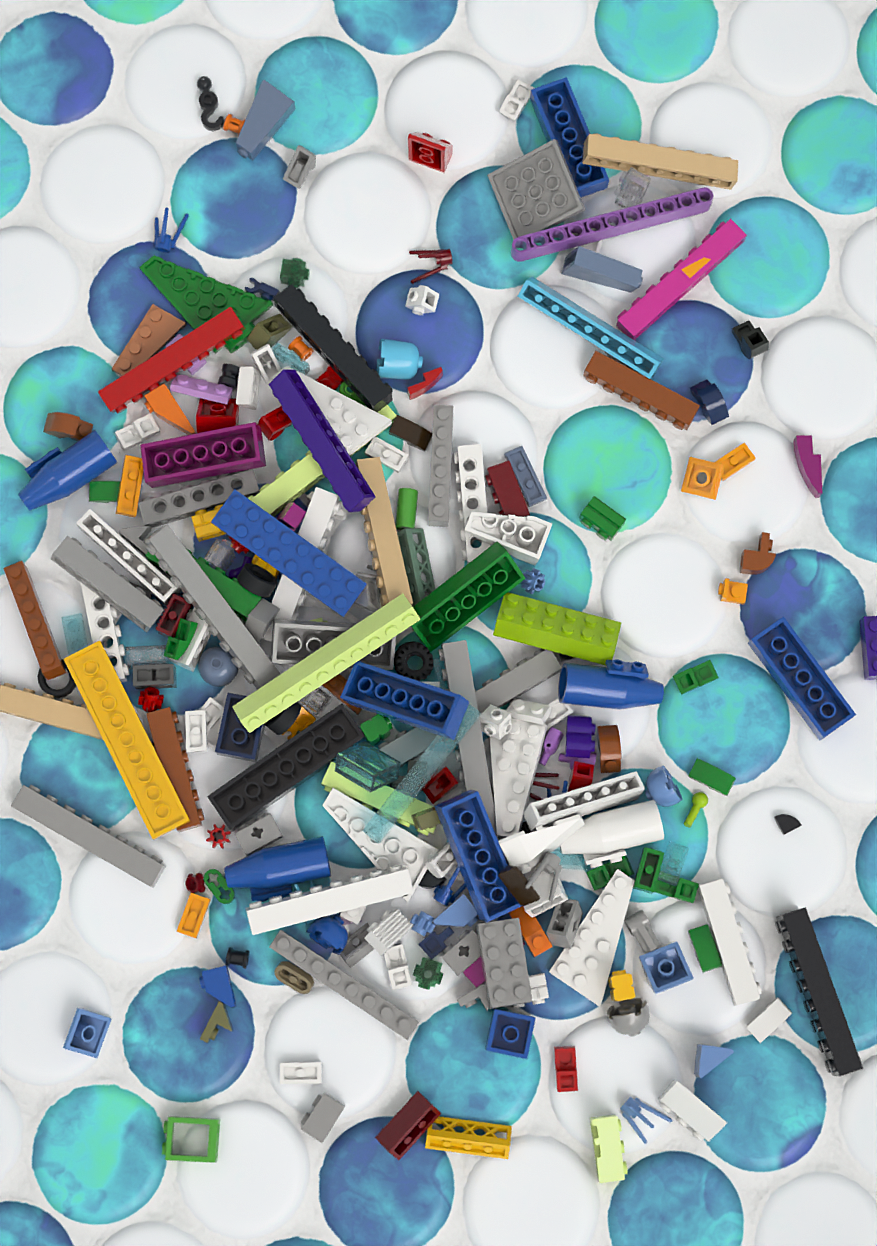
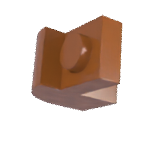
M53 412L48 413L43 432L58 438L68 437L79 441L91 433L93 424L80 420V417Z
M761 533L758 551L744 550L742 552L740 573L756 575L763 573L771 566L776 553L768 552L772 550L773 540L770 539V533Z
M597 726L600 772H621L622 756L618 726Z

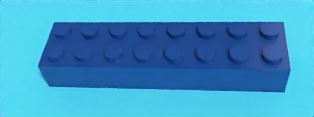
M235 489L211 521L217 528L343 618L367 586L364 581Z

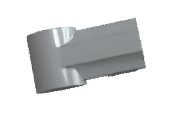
M642 910L624 920L628 930L636 937L645 954L661 946L650 927L651 924Z

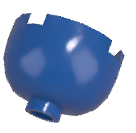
M329 916L320 917L306 931V933H310V938L325 949L333 948L332 953L337 955L341 954L348 942L347 929L343 926L344 921L337 916L333 918Z

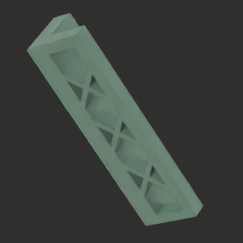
M405 528L397 532L412 596V607L425 598V591L430 594L435 590L423 528ZM413 534L418 535V544L414 541ZM417 553L422 556V563L417 559ZM421 572L426 575V582L421 579Z

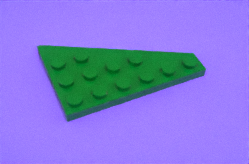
M155 255L139 267L141 272L193 330L229 307L233 308L245 326L250 322L256 321L273 306L270 300L267 301L257 297L255 294L244 292L242 289L232 285H226L191 269H185ZM215 348L212 351L216 354L221 349L216 350Z

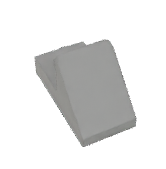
M298 145L283 180L298 189L302 188L309 171L315 169L316 154Z
M150 526L122 528L119 530L120 535L144 555L147 554L148 550L145 547L147 544L143 540L151 532Z
M485 984L457 999L461 1007L465 1005L468 1008L477 1003L476 998L479 997L486 1011L489 1008Z

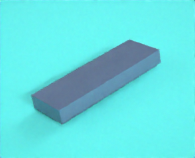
M523 446L504 453L506 460H509L528 507L547 500V496Z

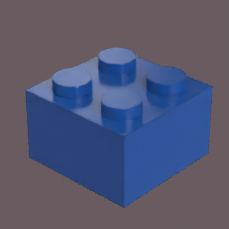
M494 1008L485 1046L486 1051L527 1059L536 1018L530 1015Z

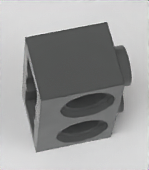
M174 664L133 666V686L136 689H146L148 687L177 688L176 667Z

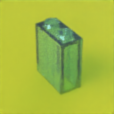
M365 741L337 753L335 772L370 793L398 779L400 761Z

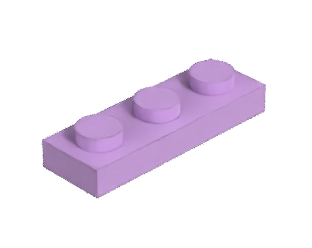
M176 374L177 376L173 379L170 391L226 405L233 393V388L226 385L215 384L203 379L199 380Z

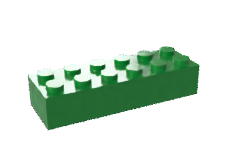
M497 541L413 606L421 620L410 627L421 642L432 652L526 578L507 550Z
M188 550L234 613L242 620L247 621L249 614L262 600V597L246 590L240 585L237 578L233 577L232 580L228 578L226 572L218 567L213 569L208 565L209 562L202 557L195 558L192 552ZM147 552L145 556L148 561L163 571L158 564L159 560L155 554L151 555Z

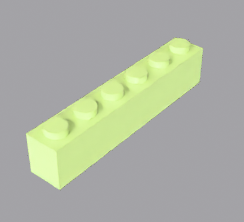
M332 761L321 782L322 786L325 787L324 791L330 793L332 788H335L348 797L362 803L365 807L381 811L379 815L387 819H391V817L399 819L398 823L408 828L410 825L414 826L411 815L434 807ZM436 827L424 830L418 828L417 832L426 836L429 833L433 835Z

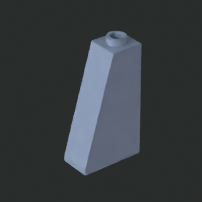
M265 80L261 82L236 141L237 152L243 158L248 157L252 161L295 110L294 101Z
M578 246L566 256L561 274L630 293L640 288L643 282V277H641L643 270Z

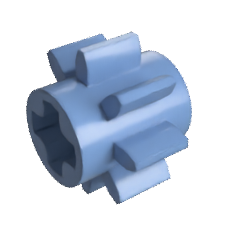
M533 568L532 571L526 570L523 573L526 579L521 582V587L526 592L533 594L534 591L540 592L544 588L545 575L541 574L540 570Z
M423 911L419 915L414 914L410 920V923L414 924L411 929L424 937L427 932L432 934L436 926L432 923L434 918Z

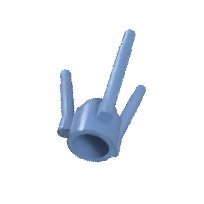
M630 1097L620 1108L624 1112L622 1116L627 1119L643 1143L647 1144L646 1138L631 1117L635 1118L638 1116L652 1129L655 1126L640 1113L642 1110L640 1107L668 1122H672V1119L641 1102L638 1098L634 1100Z

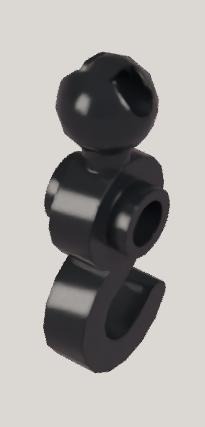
M202 76L197 80V87L202 91V94L199 96V105L204 110L201 115V121L207 130L217 131L224 125V117L220 116L214 123L208 121V117L214 113L218 106V98L214 92L210 91L212 86L210 78Z

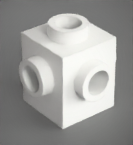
M424 285L410 288L405 306L416 315L433 313L436 310L439 294Z
M490 704L479 716L481 731L488 736L501 740L505 734L511 731V713Z

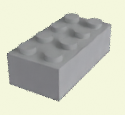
M519 918L478 924L476 930L489 1009L531 1003L533 1000Z

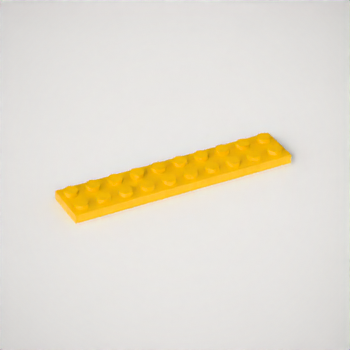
M99 640L64 658L74 682L152 839L154 840L188 823L190 819L101 641Z

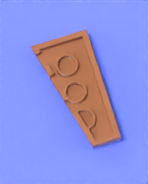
M152 304L112 367V371L123 376L156 355L167 342H170L175 337L178 331L187 325L186 322Z

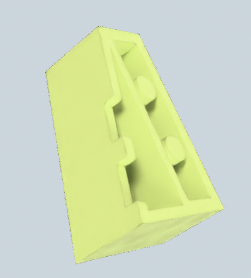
M616 1115L590 1118L598 1182L625 1180L624 1174H628L626 1161L623 1162L622 1153H625L623 1140H620L619 1132L622 1131L620 1119Z

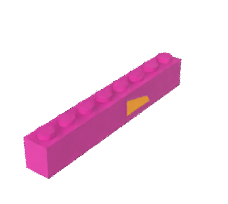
M729 219L726 223L724 221L720 223L713 235L708 234L702 240V245L698 248L696 246L692 248L684 261L680 259L674 265L675 269L672 272L663 274L659 279L660 282L656 286L654 284L646 290V295L643 298L638 297L631 304L632 307L628 311L623 310L617 317L616 326L625 335L636 340L745 241L747 234L732 219Z

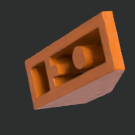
M165 383L144 395L147 401L144 404L150 413L154 412L159 419L187 435L196 434Z
M523 906L509 912L511 919L519 918L522 938L533 957L553 947L536 917L532 918L525 912Z

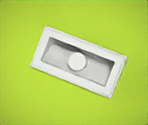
M254 367L239 368L236 396L237 405L251 410L257 409L261 374Z

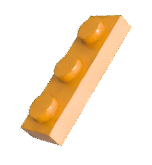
M129 455L124 456L115 514L136 517L143 476L142 458Z

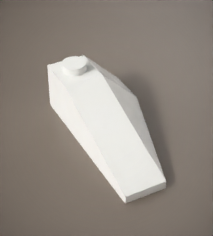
M471 512L464 531L490 545L498 541L511 556L535 566L540 559L552 523L534 516L519 517L515 515L505 516L494 513Z
M578 814L555 821L552 827H543L541 825L536 827V830L532 833L525 834L524 831H521L498 842L509 864L517 866L522 874H525L543 860L546 852L552 853L579 830L585 822Z

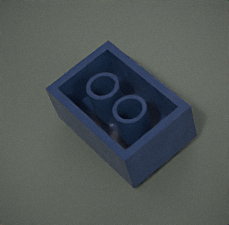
M227 693L215 753L220 756L257 762L265 723L249 733L240 722L232 707L247 696Z

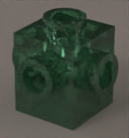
M292 258V260L283 259L280 273L281 284H287L288 286L292 284L295 288H299V286L304 287L305 280L308 281L310 269H307L306 262L299 258Z
M423 957L421 964H416L413 976L416 977L415 981L419 982L418 987L430 990V987L435 988L436 984L440 985L444 974L440 972L442 963ZM426 971L432 972V976L430 978H426L424 976V973Z

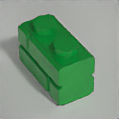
M595 496L579 516L582 525L588 529L592 527L598 531L596 534L605 541L607 539L612 541L626 522L623 516Z
M379 714L372 717L371 721L367 720L362 723L360 727L367 742L372 747L378 744L380 740L383 741L390 737V730L393 729L388 717H383Z
M647 847L643 848L633 889L651 894L654 893L664 852Z

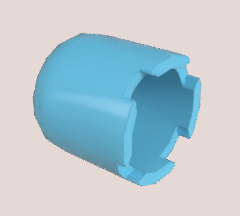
M380 339L378 350H381V359H377L376 367L380 378H413L418 368H422L423 357L419 356L417 346L408 342Z

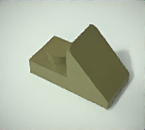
M221 1001L218 1002L200 1037V1040L209 1043L210 1040H215L219 1029H217L218 1025L233 1031L226 1006Z

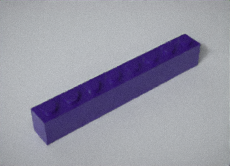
M283 369L268 384L272 389L273 395L279 400L283 411L292 421L293 427L301 435L303 443L311 451L312 457L321 467L323 475L328 478L333 491L341 499L343 507L348 512H361L376 496L296 370Z

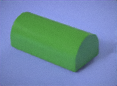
M400 488L398 490L396 529L415 528L418 490L411 488Z

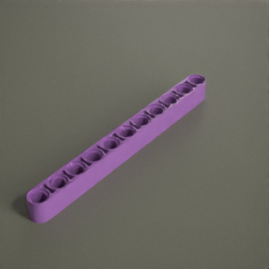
M699 188L523 235L513 240L511 257L518 262L526 261L704 213L710 209L714 194L709 188Z

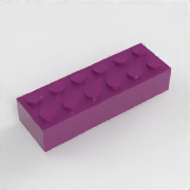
M256 422L140 445L145 483L151 488L266 466L262 430Z

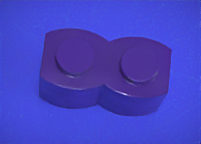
M567 716L565 757L590 758V753L595 751V740H591V735L595 736L596 724L592 723V717Z

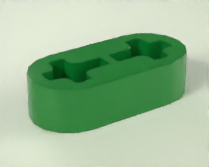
M253 322L244 326L245 329L240 337L234 340L230 338L226 341L225 348L230 353L236 352L248 342L247 338L255 327Z
M208 870L204 875V882L220 903H231L235 898L233 888H228L226 879L218 870ZM211 873L213 875L218 874L216 879L220 885L216 886L215 883L208 882ZM221 887L225 891L230 890L231 893L228 900L225 898L221 899L222 892L219 890Z

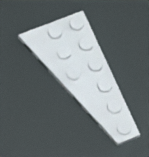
M286 366V367L283 368V369L294 370V369H292V368H290V367H288V366ZM280 370L278 373H276L274 376H272V377H271L272 380H273L282 370ZM296 371L349 455H352L392 424L391 419Z
M511 718L512 728L508 734H505L501 740L490 736L496 831L499 838H506L521 831L524 820L523 813L527 808L547 731L546 724L542 725Z
M332 788L322 806L378 870H382V872L389 871L391 866L399 864L402 867L408 868L414 892L428 869L426 863L438 852V849L342 792ZM413 893L402 897L408 903Z
M618 869L578 927L571 949L564 948L549 971L599 1007H601L635 880Z

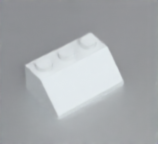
M195 607L189 610L186 620L198 623L188 648L179 660L169 658L172 663L194 672L211 637V633L207 629L209 625L205 620H201L196 615Z
M673 1080L658 1098L661 1102L660 1107L668 1114L671 1111L678 1116L676 1120L685 1128L689 1125L694 1130L692 1134L701 1142L703 1139L709 1142L727 1124L725 1120L676 1080Z

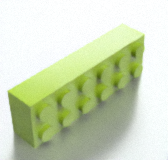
M508 592L503 596L493 636L606 666V660L613 659L621 622Z

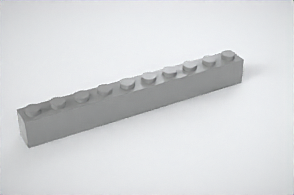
M168 524L162 525L144 540L147 544L145 547L151 555L155 554L161 569L165 572L168 571L174 586L180 587L184 592V599L189 604L192 603L196 608V615L201 620L206 621L209 625L207 627L209 632L213 636H217L221 641L219 643L221 648L231 654L233 657L231 659L237 668L243 670L245 673L243 676L249 684L253 683L258 690L279 676L280 672Z
M467 641L444 643L441 645L442 649H438L440 661H444L445 669H442L443 681L448 683V689L445 690L459 694L469 701L461 725L453 740L454 742L457 741L458 744L455 755L457 762H461L462 769L458 770L460 782H464L465 790H462V793L470 789L479 792L499 841Z
M541 648L534 653L535 657L530 660L525 658L516 664L517 667L513 670L508 668L501 672L498 679L494 681L489 679L482 684L483 688L478 691L475 690L479 716L490 704L501 708L514 698L521 696L559 673L562 667L553 652ZM413 726L414 729L406 732L404 730L397 734L394 741L390 743L385 741L378 746L379 750L376 753L390 774L407 764L408 760H414L449 738Z

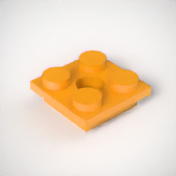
M689 457L681 491L716 500L725 465ZM704 472L707 475V481L700 484L697 476Z

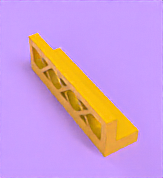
M438 1117L433 1123L442 1124L444 1128L436 1130L432 1129L431 1125L427 1129L426 1149L508 1159L512 1126ZM459 1126L463 1127L465 1131L458 1133L453 1128ZM482 1129L486 1134L481 1136L477 1135L474 1131ZM505 1132L507 1137L506 1139L498 1138L495 1133Z

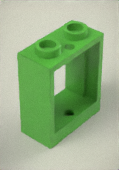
M168 1117V1121L164 1122V1134H167V1139L162 1145V1155H165V1160L216 1163L218 1161L220 1119ZM174 1123L210 1125L207 1156L172 1154Z

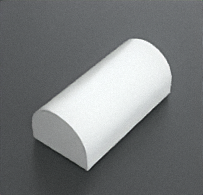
M449 842L426 863L428 870L437 878H443L457 864Z

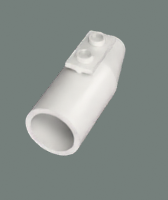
M650 800L594 814L584 819L585 824L559 847L562 854H583L585 865L590 864L591 868L602 866V861L609 859L610 863L622 861V856L626 855L624 849L664 840L662 821L655 800Z

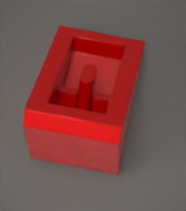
M444 767L423 786L422 790L432 804H434L458 786V781L449 769Z

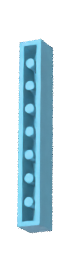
M534 277L526 280L518 294V297L649 379L656 374L664 358Z

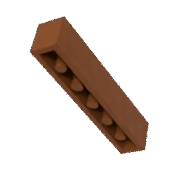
M596 350L584 370L583 376L586 377L585 379L588 382L603 386L605 391L620 395V398L630 403L632 401L643 411H651L662 421H670L679 430H688L699 410V404Z
M23 561L5 567L6 577L42 674L47 680H51L67 673L28 568Z
M168 707L146 713L156 753L190 819L188 823L176 828V830L183 832L203 826L202 820H205L202 808L198 809L196 801H199L197 789L192 787L191 782L194 781L192 770L187 768L186 762H189V757L186 750L182 749L181 743L184 742L181 730H177L176 723H179L176 711L173 712Z

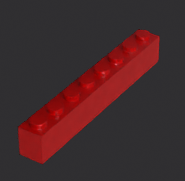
M229 307L102 388L98 393L109 411L118 414L127 408L126 405L130 402H138L144 397V393L147 391L151 392L159 387L161 382L165 380L169 382L177 376L176 373L180 370L186 371L193 366V362L197 359L200 361L204 360L213 349L219 350L227 344L226 341L230 338L234 340L240 337L245 327L233 308Z

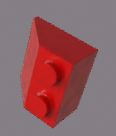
M200 398L196 413L197 433L238 426L239 405L236 404V398H230L227 405Z

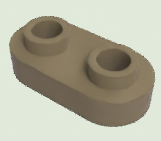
M288 961L280 962L275 969V976L279 981L301 994L309 993L314 986V979L310 974Z

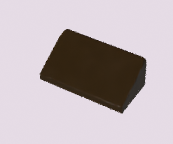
M508 865L498 874V877L521 906L540 899V896L532 886L528 889L526 888L528 880L517 866Z

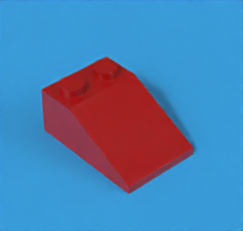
M410 133L408 136L409 160L445 173L453 154V145L443 139H434L427 133Z

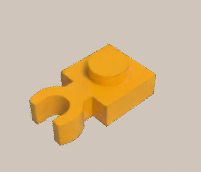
M302 705L299 716L287 730L291 732L287 737L288 740L294 737L298 730L301 732L316 720Z

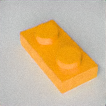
M744 442L714 463L725 465L721 478L724 481L753 462L756 457Z
M190 893L176 932L197 939L211 900Z

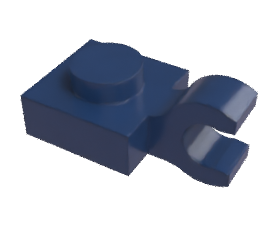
M255 278L249 279L250 283L255 285L253 288L245 287L247 293H259L261 298L267 301H274V297L280 293L278 289L266 283H260Z
M450 926L439 935L433 931L432 934H429L418 945L432 960L447 947L444 941L455 932Z

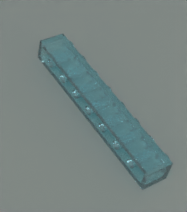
M469 704L454 740L437 735L362 831L378 844L381 843L481 717L482 713Z

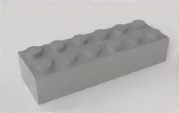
M273 619L271 662L297 664L356 624ZM396 636L359 661L384 670H393Z

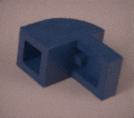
M705 380L690 387L691 394L701 405L703 416L711 425L729 417L724 398L715 383L711 384L708 380Z

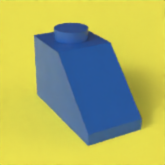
M228 966L201 971L202 976L199 977L201 988H205L207 993L229 1007H237Z

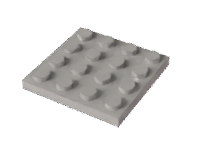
M556 139L488 174L513 240L523 235L550 229L586 210Z

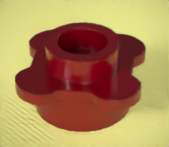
M199 872L196 875L191 873L187 876L185 885L189 892L195 894L198 891L200 893L205 891L202 873Z

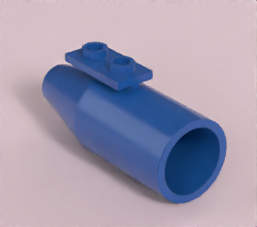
M94 430L63 452L57 447L27 467L25 470L31 477V480L18 495L30 511L70 496L118 462Z
M618 659L606 660V667L564 663L559 676L558 699L562 704L621 710L661 704L664 686L662 683L648 679L649 673L646 664L637 661L632 663L623 662Z
M323 836L264 848L224 867L228 888H250L252 901L257 900L265 902L275 896H282V898L289 896V893H292L293 884L331 877L330 864Z

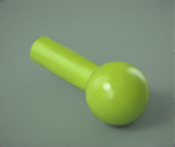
M697 792L692 797L693 806L684 822L686 827L691 828L700 808H704L708 804V797L703 792Z

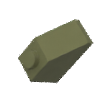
M279 313L258 322L247 340L256 350L266 344L273 347L293 326Z

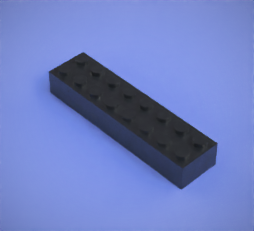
M340 704L207 797L229 830L233 832L330 765L331 761H336L366 740L365 735L344 705Z
M806 907L776 917L775 926L778 933L783 935L784 941H782L785 953L790 955L791 961H789L792 972H796L798 978L796 985L799 992L804 994V1008L807 1013L810 1012L812 1020L810 1024L813 1032H817L820 1039L817 1041L820 1052L825 1053L827 1060L824 1063L828 1073H832V1076H843L863 1069Z

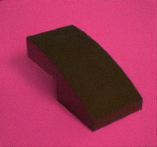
M399 415L396 416L389 430L390 435L404 440L408 445L424 452L432 438L430 431Z

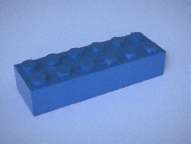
M567 77L531 89L530 101L547 142L553 139L558 141L580 197L582 198L607 189L609 178L605 168L582 164L584 142L590 132Z
M784 616L748 642L751 649L819 741L856 716V713Z
M360 661L354 663L340 697L350 705L452 740L456 737L469 705V701L459 694Z
M470 789L435 805V810L479 919L484 922H490L521 907L498 877V874L508 865L479 792Z

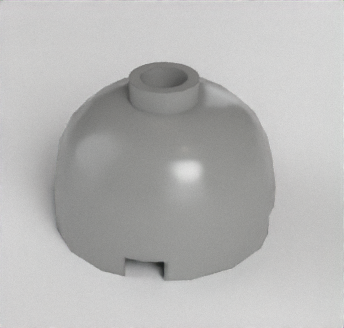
M640 998L623 1000L619 1002L621 1006L615 1009L614 1006H611L607 1010L611 1026L618 1033L630 1037L639 1035L640 1031L649 1022L647 1001L644 1000L643 1003Z

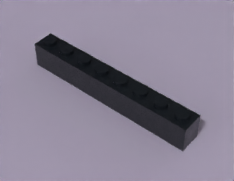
M291 284L274 297L275 307L368 408L378 412L393 401V390L386 382L383 383L378 372L375 369L371 370L367 366L365 358L362 355L358 356L354 352L355 349L350 342L346 343L342 339L340 331L330 326L325 315L321 316L317 312L318 309L315 304L305 299V295L300 288L296 289Z

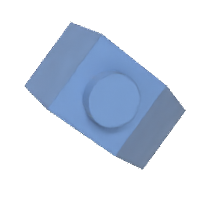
M463 894L433 920V923L437 926L465 927L468 924L471 927L479 918L477 917L478 914L474 905Z

